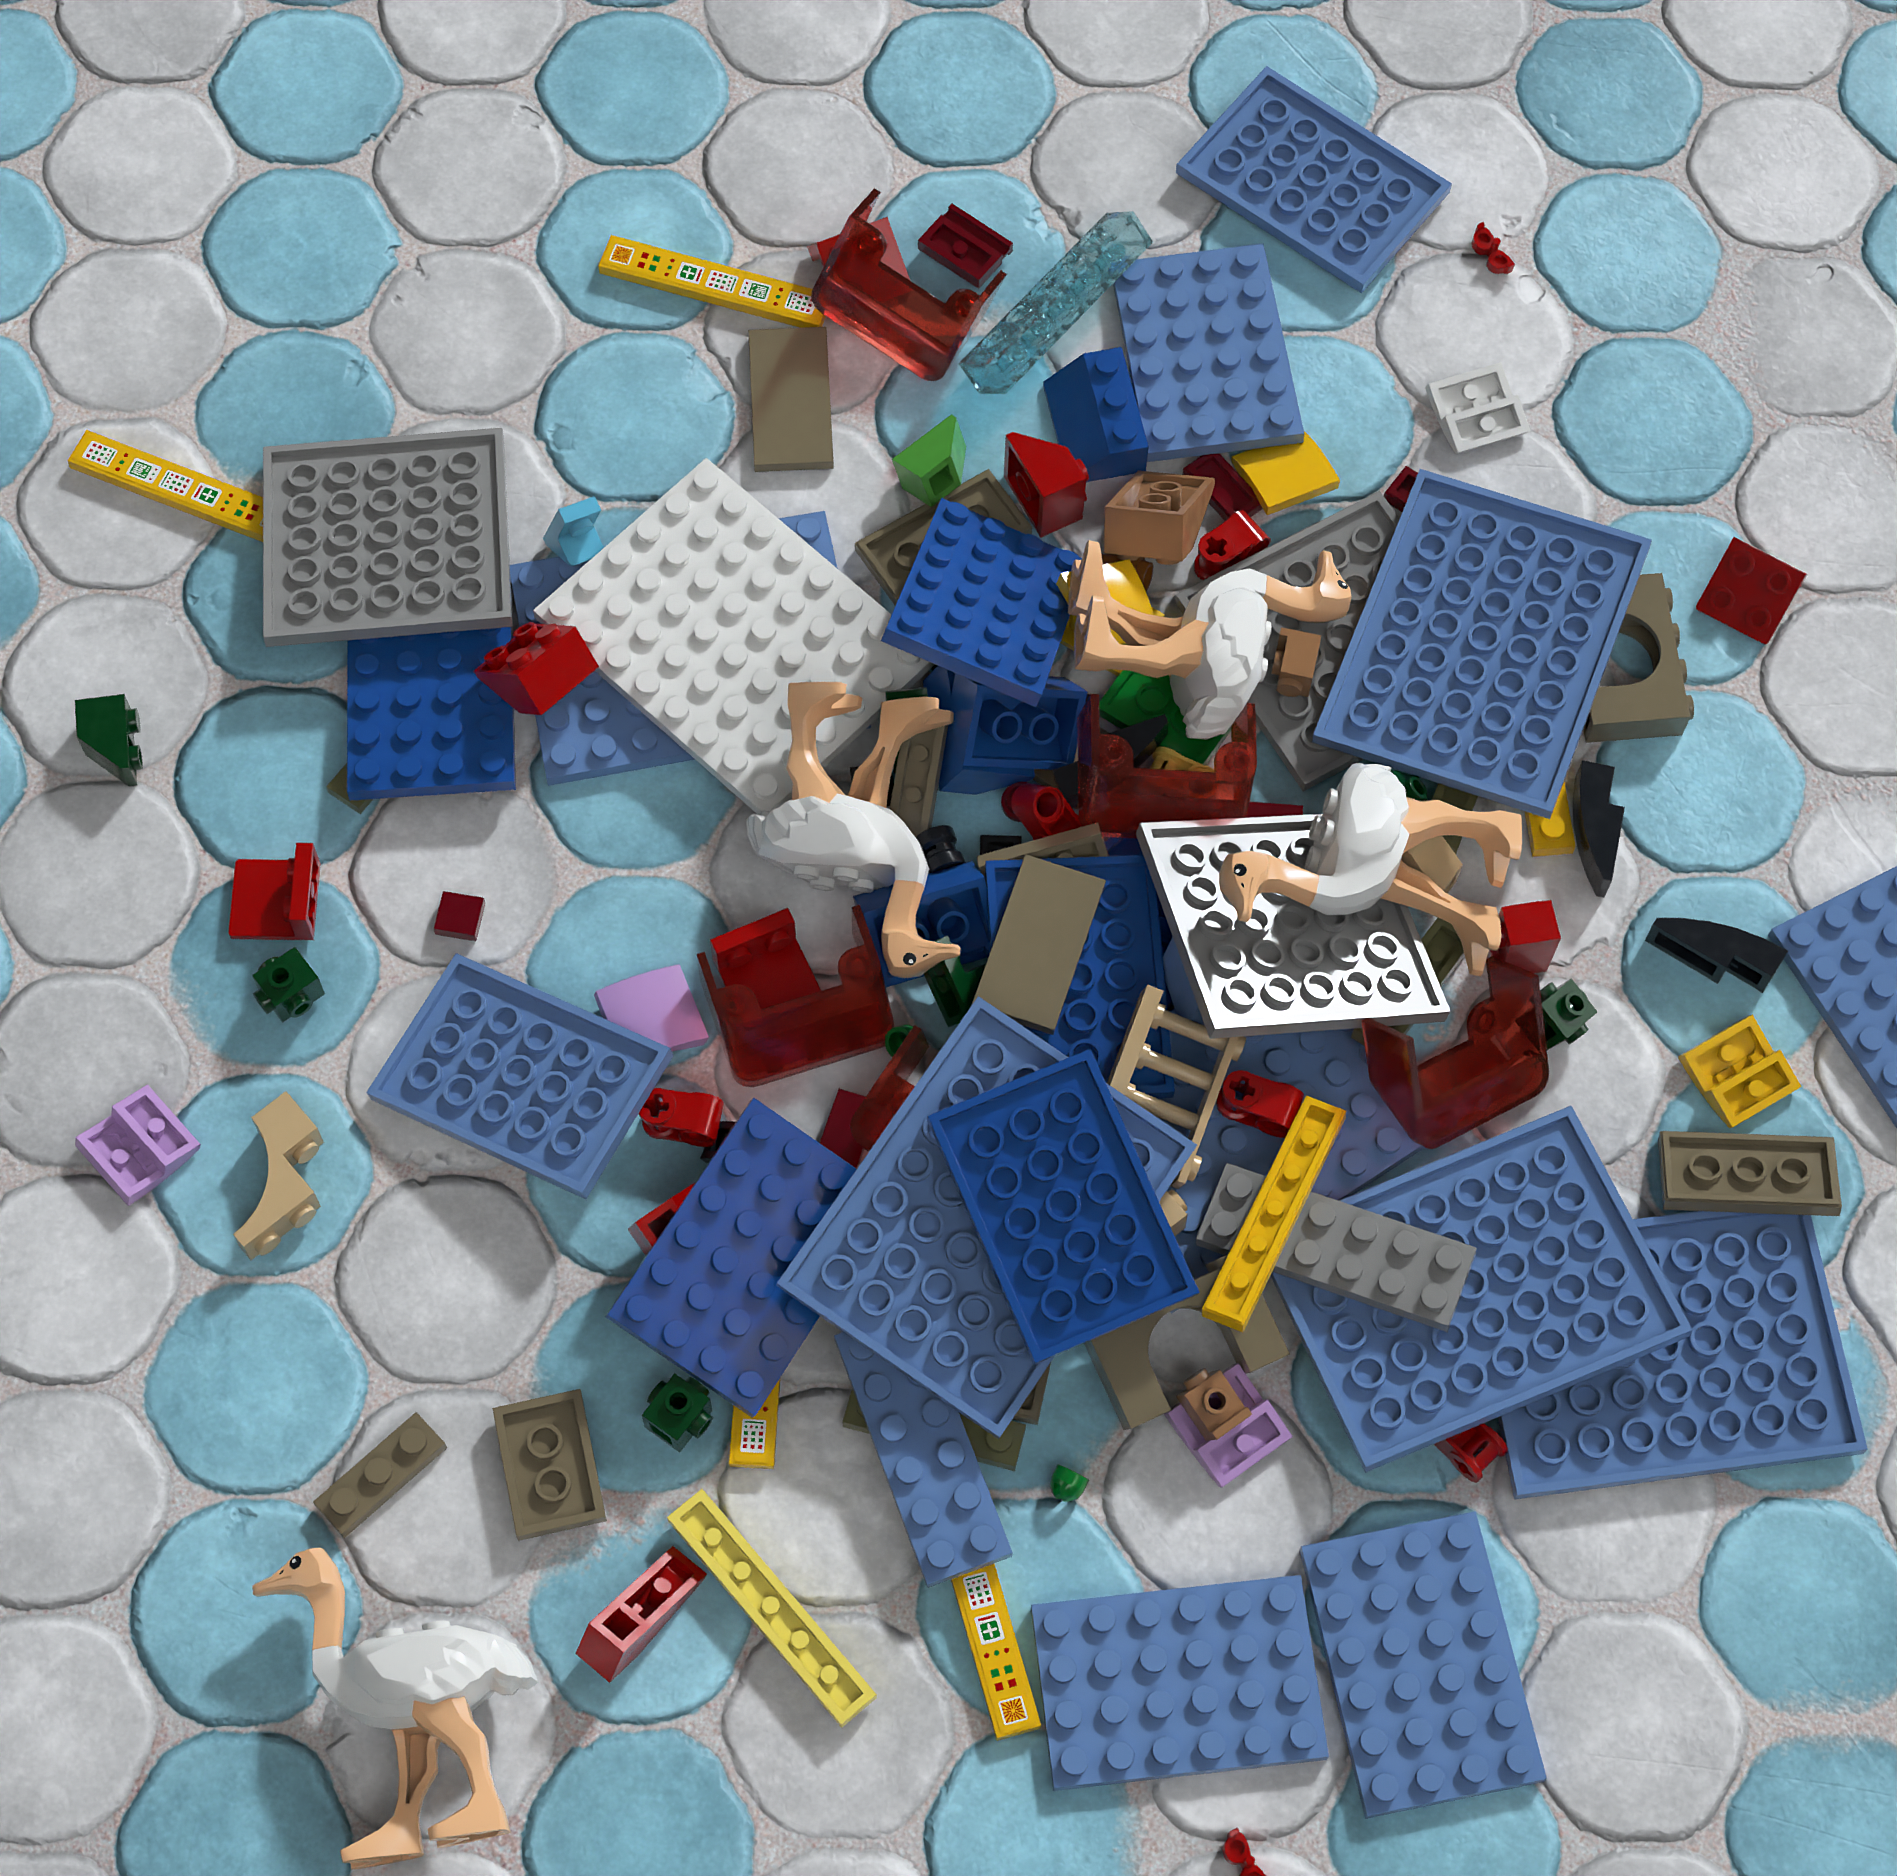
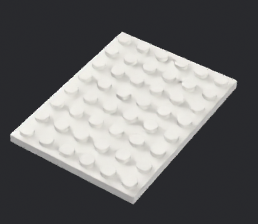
M705 458L533 610L534 618L541 624L555 623L556 625L576 626L599 665L595 672L758 815L763 810L771 812L792 798L793 782L786 769L792 743L791 721L787 704L789 683L842 682L847 684L846 694L862 697L860 709L825 718L816 727L818 759L821 766L825 768L880 716L881 702L886 701L885 691L911 688L935 665L882 642L881 639L892 614L708 458Z

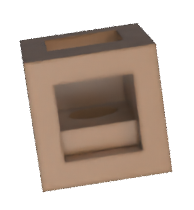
M1281 627L1271 673L1279 675L1276 691L1288 697L1309 696L1322 635Z
M1203 1368L1183 1382L1187 1389L1176 1396L1206 1441L1218 1440L1252 1415L1249 1408L1243 1405L1221 1370L1208 1373ZM1212 1393H1216L1221 1401V1405L1217 1410L1211 1408L1208 1402L1209 1396Z

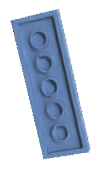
M844 1332L834 1335L835 1343L927 1588L1012 1557L1013 1552L959 1412Z

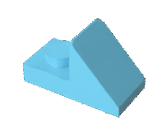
M595 496L558 509L543 537L546 546L570 566L591 560L604 548L593 526L601 512Z

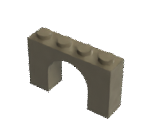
M1662 573L1640 575L1619 633L1632 637L1646 649L1652 661L1653 673L1638 683L1598 688L1583 729L1586 743L1683 735L1688 721L1694 717L1693 698L1691 695H1686L1684 686L1687 680L1686 662L1684 659H1679L1677 650L1680 644V631L1678 624L1672 623L1670 615L1673 608L1672 591L1670 588H1665Z
M1228 1254L1206 1264L1208 1273L1194 1279L1200 1292L1198 1295L1084 1343L1123 1430L1135 1428L1171 1411L1150 1364L1148 1346L1151 1333L1158 1321L1174 1309H1192L1202 1313V1307ZM1262 1294L1243 1333L1215 1322L1221 1330L1235 1362L1239 1363L1245 1374L1256 1371L1290 1355Z

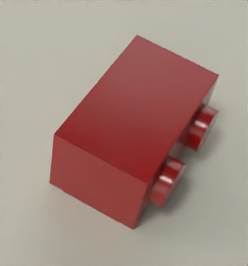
M1552 900L1501 907L1499 912L1501 925L1500 946L1497 951L1489 949L1486 959L1489 965H1494L1497 979L1547 972L1561 940Z

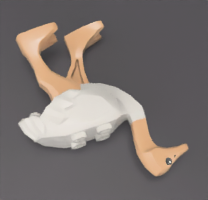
M1088 540L1082 560L1075 559L1071 569L1068 613L1077 616L1074 630L1075 669L1095 672L1108 669L1128 670L1155 678L1169 675L1174 702L1178 705L1181 714L1184 716L1183 722L1186 724L1187 737L1207 740L1227 732L1243 710L1258 682L1261 683L1265 678L1268 660L1263 658V651L1271 634V622L1266 621L1267 610L1270 609L1299 621L1310 623H1325L1341 619L1346 616L1350 607V587L1336 569L1332 553L1323 550L1319 554L1317 571L1313 583L1309 587L1290 586L1250 568L1234 571L1210 582L1194 595L1182 617H1160L1141 613L1126 607L1111 597L1105 582L1099 542ZM1110 628L1114 630L1127 645L1119 644L1111 634Z
M842 682L789 683L787 704L791 721L792 743L786 769L793 782L792 800L786 801L779 808L771 812L763 810L760 815L753 814L746 818L747 835L755 854L792 874L794 877L809 882V887L817 890L832 891L835 885H848V889L852 891L871 893L873 892V887H889L894 884L886 908L881 933L883 955L889 972L893 976L900 978L919 977L941 961L960 956L961 948L959 945L937 943L925 940L918 935L916 913L925 888L929 867L918 840L906 824L892 810L886 808L890 777L901 744L916 734L952 724L954 713L949 710L939 709V699L936 697H913L881 702L879 738L872 753L854 772L850 791L845 795L819 763L816 749V727L825 718L860 709L862 697L846 694L847 684Z
M1355 763L1344 774L1337 789H1329L1323 804V815H1316L1312 821L1309 839L1314 841V846L1310 848L1307 855L1305 869L1267 853L1255 851L1228 854L1223 861L1219 873V888L1235 908L1238 920L1246 923L1251 918L1255 897L1260 893L1270 892L1283 894L1325 915H1348L1370 908L1380 898L1419 909L1452 924L1461 940L1469 974L1481 977L1489 949L1497 951L1501 942V925L1496 907L1454 898L1445 893L1426 874L1407 866L1401 858L1406 851L1425 840L1437 836L1457 835L1472 838L1483 849L1485 867L1490 884L1502 888L1510 859L1519 860L1521 855L1522 819L1520 814L1501 810L1489 812L1465 811L1440 800L1418 801L1406 797L1405 787L1399 782L1396 775L1391 773V767L1380 764L1365 765L1363 763Z
M320 1547L296 1553L272 1576L252 1586L253 1595L257 1597L274 1594L297 1595L305 1598L310 1603L315 1619L312 1646V1673L326 1696L351 1717L370 1727L392 1730L395 1738L399 1786L394 1816L379 1830L341 1849L342 1863H350L351 1870L420 1858L424 1855L419 1814L424 1796L438 1774L437 1749L440 1742L447 1745L459 1756L468 1775L472 1796L465 1807L428 1828L429 1840L437 1841V1848H444L511 1833L505 1808L496 1792L490 1772L487 1740L485 1735L475 1725L471 1712L476 1710L483 1701L490 1698L494 1692L501 1695H514L519 1688L528 1690L538 1683L531 1662L517 1648L516 1644L494 1634L458 1625L450 1626V1621L441 1620L423 1624V1631L405 1634L402 1628L380 1630L376 1632V1638L364 1640L343 1657L344 1585L338 1567L327 1552Z

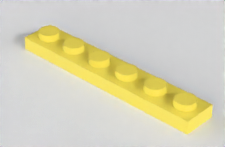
M703 1489L699 1490L667 1517L670 1525L841 1728L877 1698V1694Z

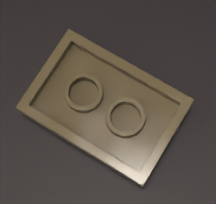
M580 1389L492 1408L518 1541L607 1521Z

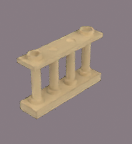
M1147 985L1140 993L1107 1084L1154 1116L1190 1130L1188 1139L1196 1143L1197 1146L1170 1185L1179 1189L1186 1184L1187 1180L1193 1182L1199 1171L1202 1157L1196 1155L1230 1061H1238L1244 1048L1246 1037L1210 1039L1204 1025L1166 1011V1006L1159 1003L1164 991ZM1158 1026L1220 1050L1212 1073L1210 1074L1150 1050L1151 1045L1144 1043L1149 1029L1157 1030ZM1145 1066L1204 1089L1205 1092L1197 1114L1135 1090L1136 1085L1130 1083L1135 1067L1142 1069Z

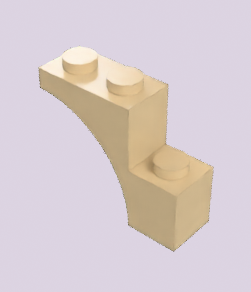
M287 1091L251 1117L266 1145L268 1177L265 1190L257 1208L244 1225L233 1234L240 1248L250 1260L258 1255L263 1256L270 1253L278 1246L283 1235L294 1227L300 1228L313 1219L316 1210L321 1207L314 1191L293 1166L297 1163L303 1164L313 1158L318 1152L319 1146L324 1142L318 1128Z

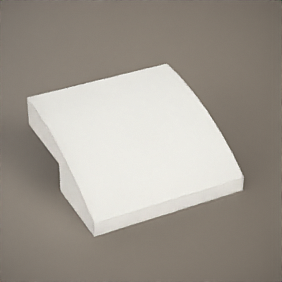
M1501 362L1435 381L1425 387L1437 420L1456 455L1527 434L1531 431L1518 394L1512 395Z

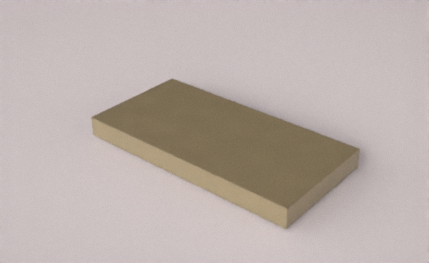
M826 327L748 330L755 472L834 469Z
M989 469L962 483L943 498L950 502L963 504L969 510L987 518L998 519L1006 526L1022 533L1032 534V526ZM939 502L932 507L924 504L855 543L856 553L895 606Z
M1025 854L973 1003L979 996L1020 1025L1054 1035L1106 880Z
M1679 1131L1659 1132L1658 1148L1663 1210L1840 1216L1842 1204L1834 1137Z

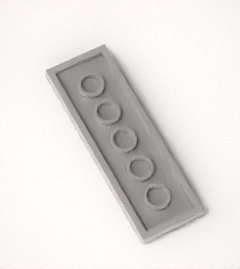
M1226 1163L1197 1235L1196 1245L1223 1255L1229 1254L1266 1176ZM1310 1192L1272 1272L1448 1332L1477 1248Z

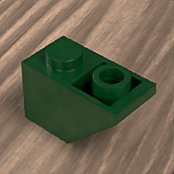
M125 694L75 700L76 734L85 755L129 787L137 786L136 770L143 769L141 748L139 745H135L134 733H140L141 730L137 708H130Z

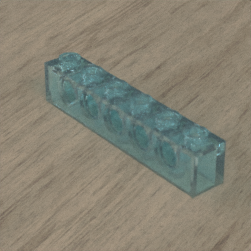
M1134 211L1106 213L958 363L979 394H1006L1153 243Z

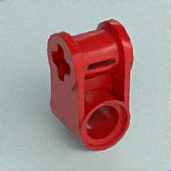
M1244 510L1237 511L1224 523L1200 538L1198 555L1193 565L1194 572L1203 581L1268 548L1271 538Z
M1027 783L1019 786L1013 793L1011 800L1012 810L1033 837V840L1086 826L1057 788ZM1040 798L1039 808L1037 809V800Z
M1238 1070L1230 1073L1224 1080L1216 1099V1105L1221 1115L1229 1120L1257 1128L1263 1133L1274 1137L1285 1138L1302 1105L1304 1094L1301 1090L1290 1084L1275 1082L1248 1071ZM1235 1091L1242 1093V1101L1235 1098Z
M654 1088L638 1114L642 1119V1126L645 1132L652 1138L684 1142L698 1147H712L716 1143L724 1102L719 1097L707 1093H688Z
M1484 1423L1434 1444L1465 1478L1474 1483L1479 1482L1483 1478L1482 1471L1497 1456L1503 1457L1508 1452V1447L1497 1432ZM1480 1449H1483L1476 1457H1474V1455H1475Z

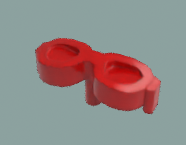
M1484 222L1477 224L1471 242L1473 250L1479 255L1488 256L1486 267L1492 273L1508 274L1512 272L1515 263L1507 254L1498 250L1501 240L1493 237L1490 230L1485 227Z
M1238 1828L1231 1830L1227 1834L1228 1839L1224 1842L1222 1850L1226 1861L1232 1865H1241L1242 1871L1239 1876H1266L1254 1864L1255 1858L1250 1856L1251 1852L1245 1836L1239 1832Z

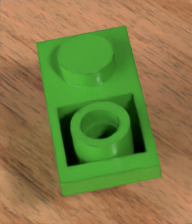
M951 414L892 459L902 489L930 507L961 485L966 444L957 418Z

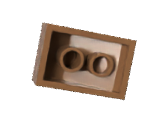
M1138 470L1105 506L1104 553L1116 554L1117 558L1121 560L1130 559V561L1137 560L1140 557L1156 559L1157 563L1164 565L1182 562L1194 547L1215 486V478Z

